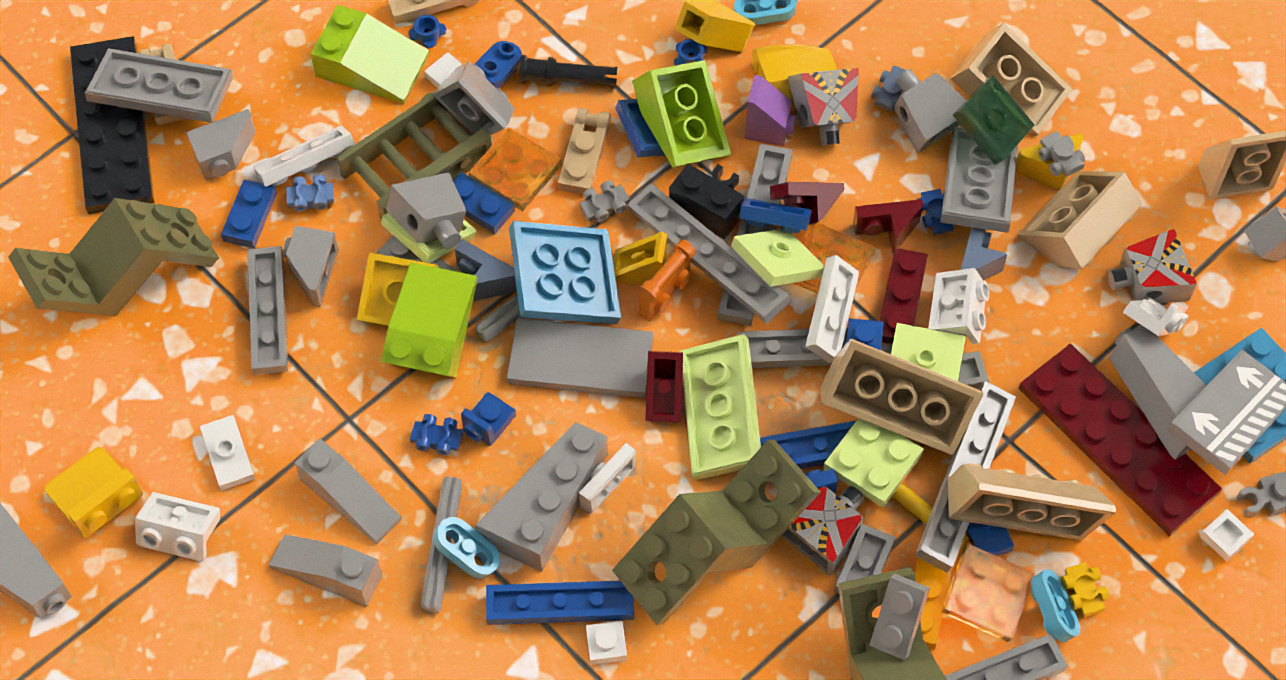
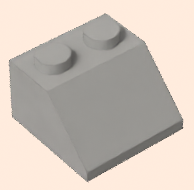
M470 61L457 67L432 94L471 134H475L482 128L489 135L505 129L515 109L509 102L507 95L502 90L495 88L486 79L484 71Z

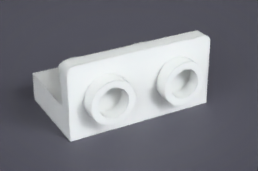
M975 268L936 273L928 329L958 335L966 334L972 344L980 343L981 332L986 326L984 314L985 301L989 300L990 292L987 282L982 280Z
M1149 298V300L1130 301L1123 313L1157 336L1170 335L1173 332L1177 333L1183 327L1189 317L1185 314L1189 306L1183 302L1172 303L1167 310L1161 304Z
M152 492L135 517L136 544L141 547L202 562L207 555L206 541L220 520V508Z

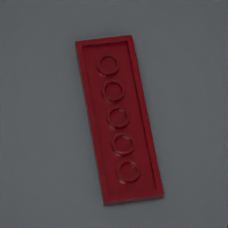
M1071 343L1020 383L1019 390L1169 537L1220 495L1222 488L1186 453L1174 460L1145 414Z

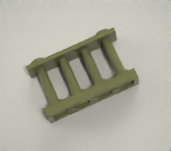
M434 92L426 94L420 102L356 145L347 147L337 157L340 174L344 179L357 172L380 197L376 202L381 220L382 216L388 213L386 208L391 189L368 165V163L381 154H384L407 179L404 182L449 173L454 181L461 172L466 174L493 155L491 136L483 128L475 134L469 135L447 112V109L432 95ZM436 118L456 139L459 145L448 152H442L420 128ZM410 136L433 162L422 170H416L394 146Z

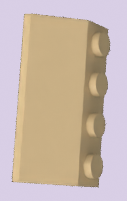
M850 339L834 357L820 387L823 404L951 455H954L984 395L983 391L854 339Z
M976 463L962 464L948 478L949 519L1083 540L1116 513L1115 505L1101 491L1093 486L1082 485L1081 482L1076 480L1058 481L1049 479L1045 475L1028 476L1017 474L1011 469L993 470L982 468L981 465Z

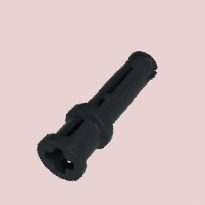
M521 54L519 83L524 84L525 81L530 80L545 82L547 86H552V84L555 85V81L616 87L617 78H605L604 75H617L618 66L560 63L551 56L548 59L528 58L526 54Z

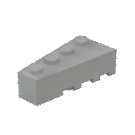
M575 422L476 524V530L492 542L499 552L543 572L580 506L579 492L591 480V475L595 468L604 462L608 456L607 436Z

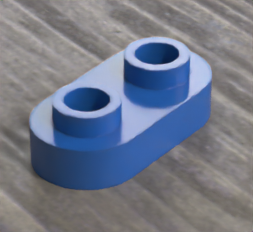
M499 41L494 43L474 65L480 67L484 71L486 79L495 88L499 89L519 68L522 51L512 42Z

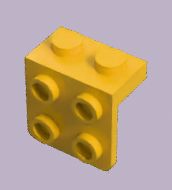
M103 447L94 448L45 486L47 495L85 539L143 496L131 472L127 468L122 469Z

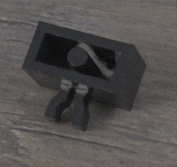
M687 164L669 186V198L711 232L725 240L740 221L739 217L741 205L744 202V195L734 190L739 183V175L733 173L730 179L720 182L719 178L723 175V166L717 164L713 169L712 177Z

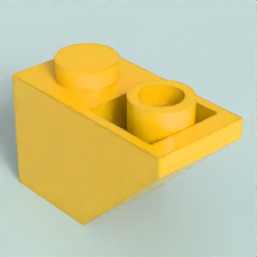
M686 0L674 29L701 45L743 52L755 23L715 0Z

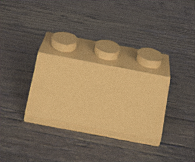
M1078 171L1026 225L1018 236L1023 242L1058 267L1083 269L1093 261V257L1098 251L1113 239V235L1121 226L1132 219L1133 213L1143 203L1125 172Z

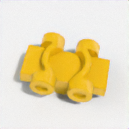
M1086 562L1065 568L1066 575L1061 576V581L1066 590L1072 589V595L1069 599L1073 609L1080 608L1084 617H1090L1105 610L1103 601L1109 600L1110 595L1106 586L1097 588L1095 585L1096 581L1101 580L1099 568L1097 566L1088 568Z

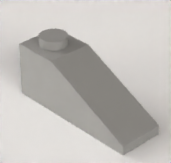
M320 438L294 462L300 481L375 544H378L402 520L401 516L347 460Z
M287 534L284 535L268 565L271 569L365 607L368 606L383 576L379 561L374 557L343 545Z

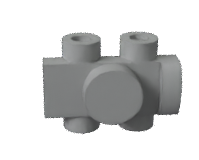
M1056 131L1040 140L1043 148L1038 150L1039 157L1042 161H1047L1051 158L1055 161L1050 164V170L1054 176L1064 173L1068 177L1084 169L1085 164L1083 162H1085V156L1081 150L1074 152V144L1070 136L1062 137Z
M608 180L600 186L603 193L597 195L593 188L587 189L583 193L585 201L580 202V209L588 222L595 218L598 222H603L614 211L616 214H621L627 209L630 198L622 185L615 187L613 182Z

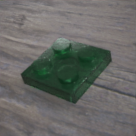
M994 75L987 78L953 114L955 119L994 165L1002 162L1035 126Z

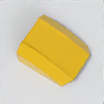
M780 44L754 48L752 52V66L755 74L762 76L792 101L791 110L796 108L788 76L808 72L837 70L830 49L800 44Z

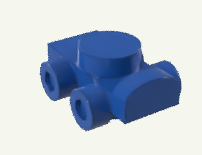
M941 189L921 192V198H917V200L922 199V211H926V214L922 216L923 225L925 228L931 227L934 235L951 232L954 229L953 224L940 222L944 193L942 194Z
M424 414L422 422L415 421L410 442L416 444L415 448L417 450L426 452L430 447L441 455H449L450 450L459 451L463 430L456 428L457 420L444 418L443 425L441 426L436 425V416Z

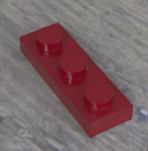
M900 248L894 249L880 321L883 322L882 343L893 345L897 323L914 326L928 254Z

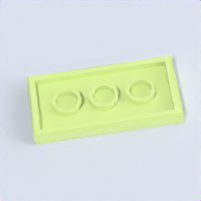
M745 334L680 350V352H683V390L692 477L696 481L741 470L761 448L749 339Z

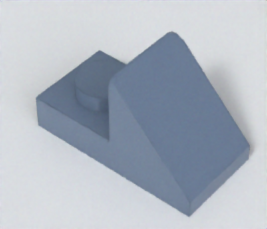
M972 227L961 270L975 268L982 280H986L1003 271L1007 254L988 249L992 233L985 232L986 229Z
M463 239L455 247L456 262L460 271L465 274L478 276L473 301L517 292L514 267Z

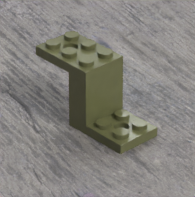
M119 198L112 200L69 254L15 248L8 256L37 309L117 316L162 261L212 267L219 259L212 247L211 240L204 234L197 223V217L189 209Z
M774 439L767 440L723 490L679 494L612 571L655 624H664L710 573L753 567L820 494V491ZM769 481H772L777 487L778 493L774 501H770L765 495V487ZM658 562H661L666 568V577L663 582L659 581L655 576V566Z
M911 567L838 583L851 680H947L923 640L921 620L910 654L905 660L869 646L878 619L872 617V612L876 607L882 605L890 577L897 574L916 582L915 573Z

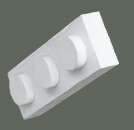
M341 125L254 165L253 169L257 178L265 187L269 185L277 186L286 182L288 176L299 171L307 172L313 170L318 166L319 162L329 157L337 158L344 149L355 145L351 133Z
M837 255L826 258L805 346L828 363L833 362L834 357L842 349L859 276L858 270Z

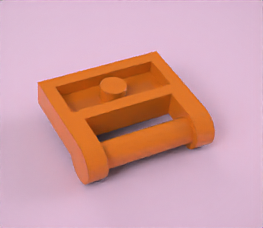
M681 239L674 247L672 256L650 281L646 280L639 288V315L648 321H651L657 313H663L669 306L672 299L671 296L678 288L682 290L691 279L690 265L692 257L696 254V249L687 240Z

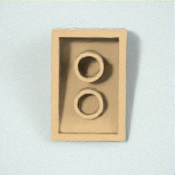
M1005 23L987 32L950 78L972 100L1034 136L1039 135L1073 90Z
M1286 131L1229 139L1205 148L1198 169L1209 200L1273 190L1286 163Z

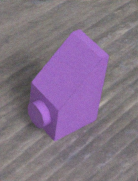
M754 75L747 102L745 139L784 146L786 135H793L796 115H791L792 101L762 76Z

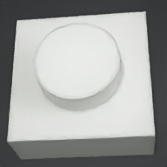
M1227 509L1202 531L1200 537L1227 562L1252 539L1254 533Z
M623 621L586 625L591 665L627 661Z

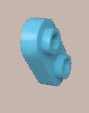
M735 0L734 11L751 20L755 25L788 20L794 16L797 8V0Z
M457 517L446 518L434 529L433 543L437 550L470 576L478 579L486 578L499 567L500 553L497 547L462 519ZM446 534H449L453 537L454 544L449 543L446 540ZM474 556L481 559L482 566L475 563Z
M1049 569L1032 577L1031 595L1039 605L1044 618L1043 623L1046 632L1052 634L1054 639L1060 642H1067L1079 635L1080 624L1061 579Z

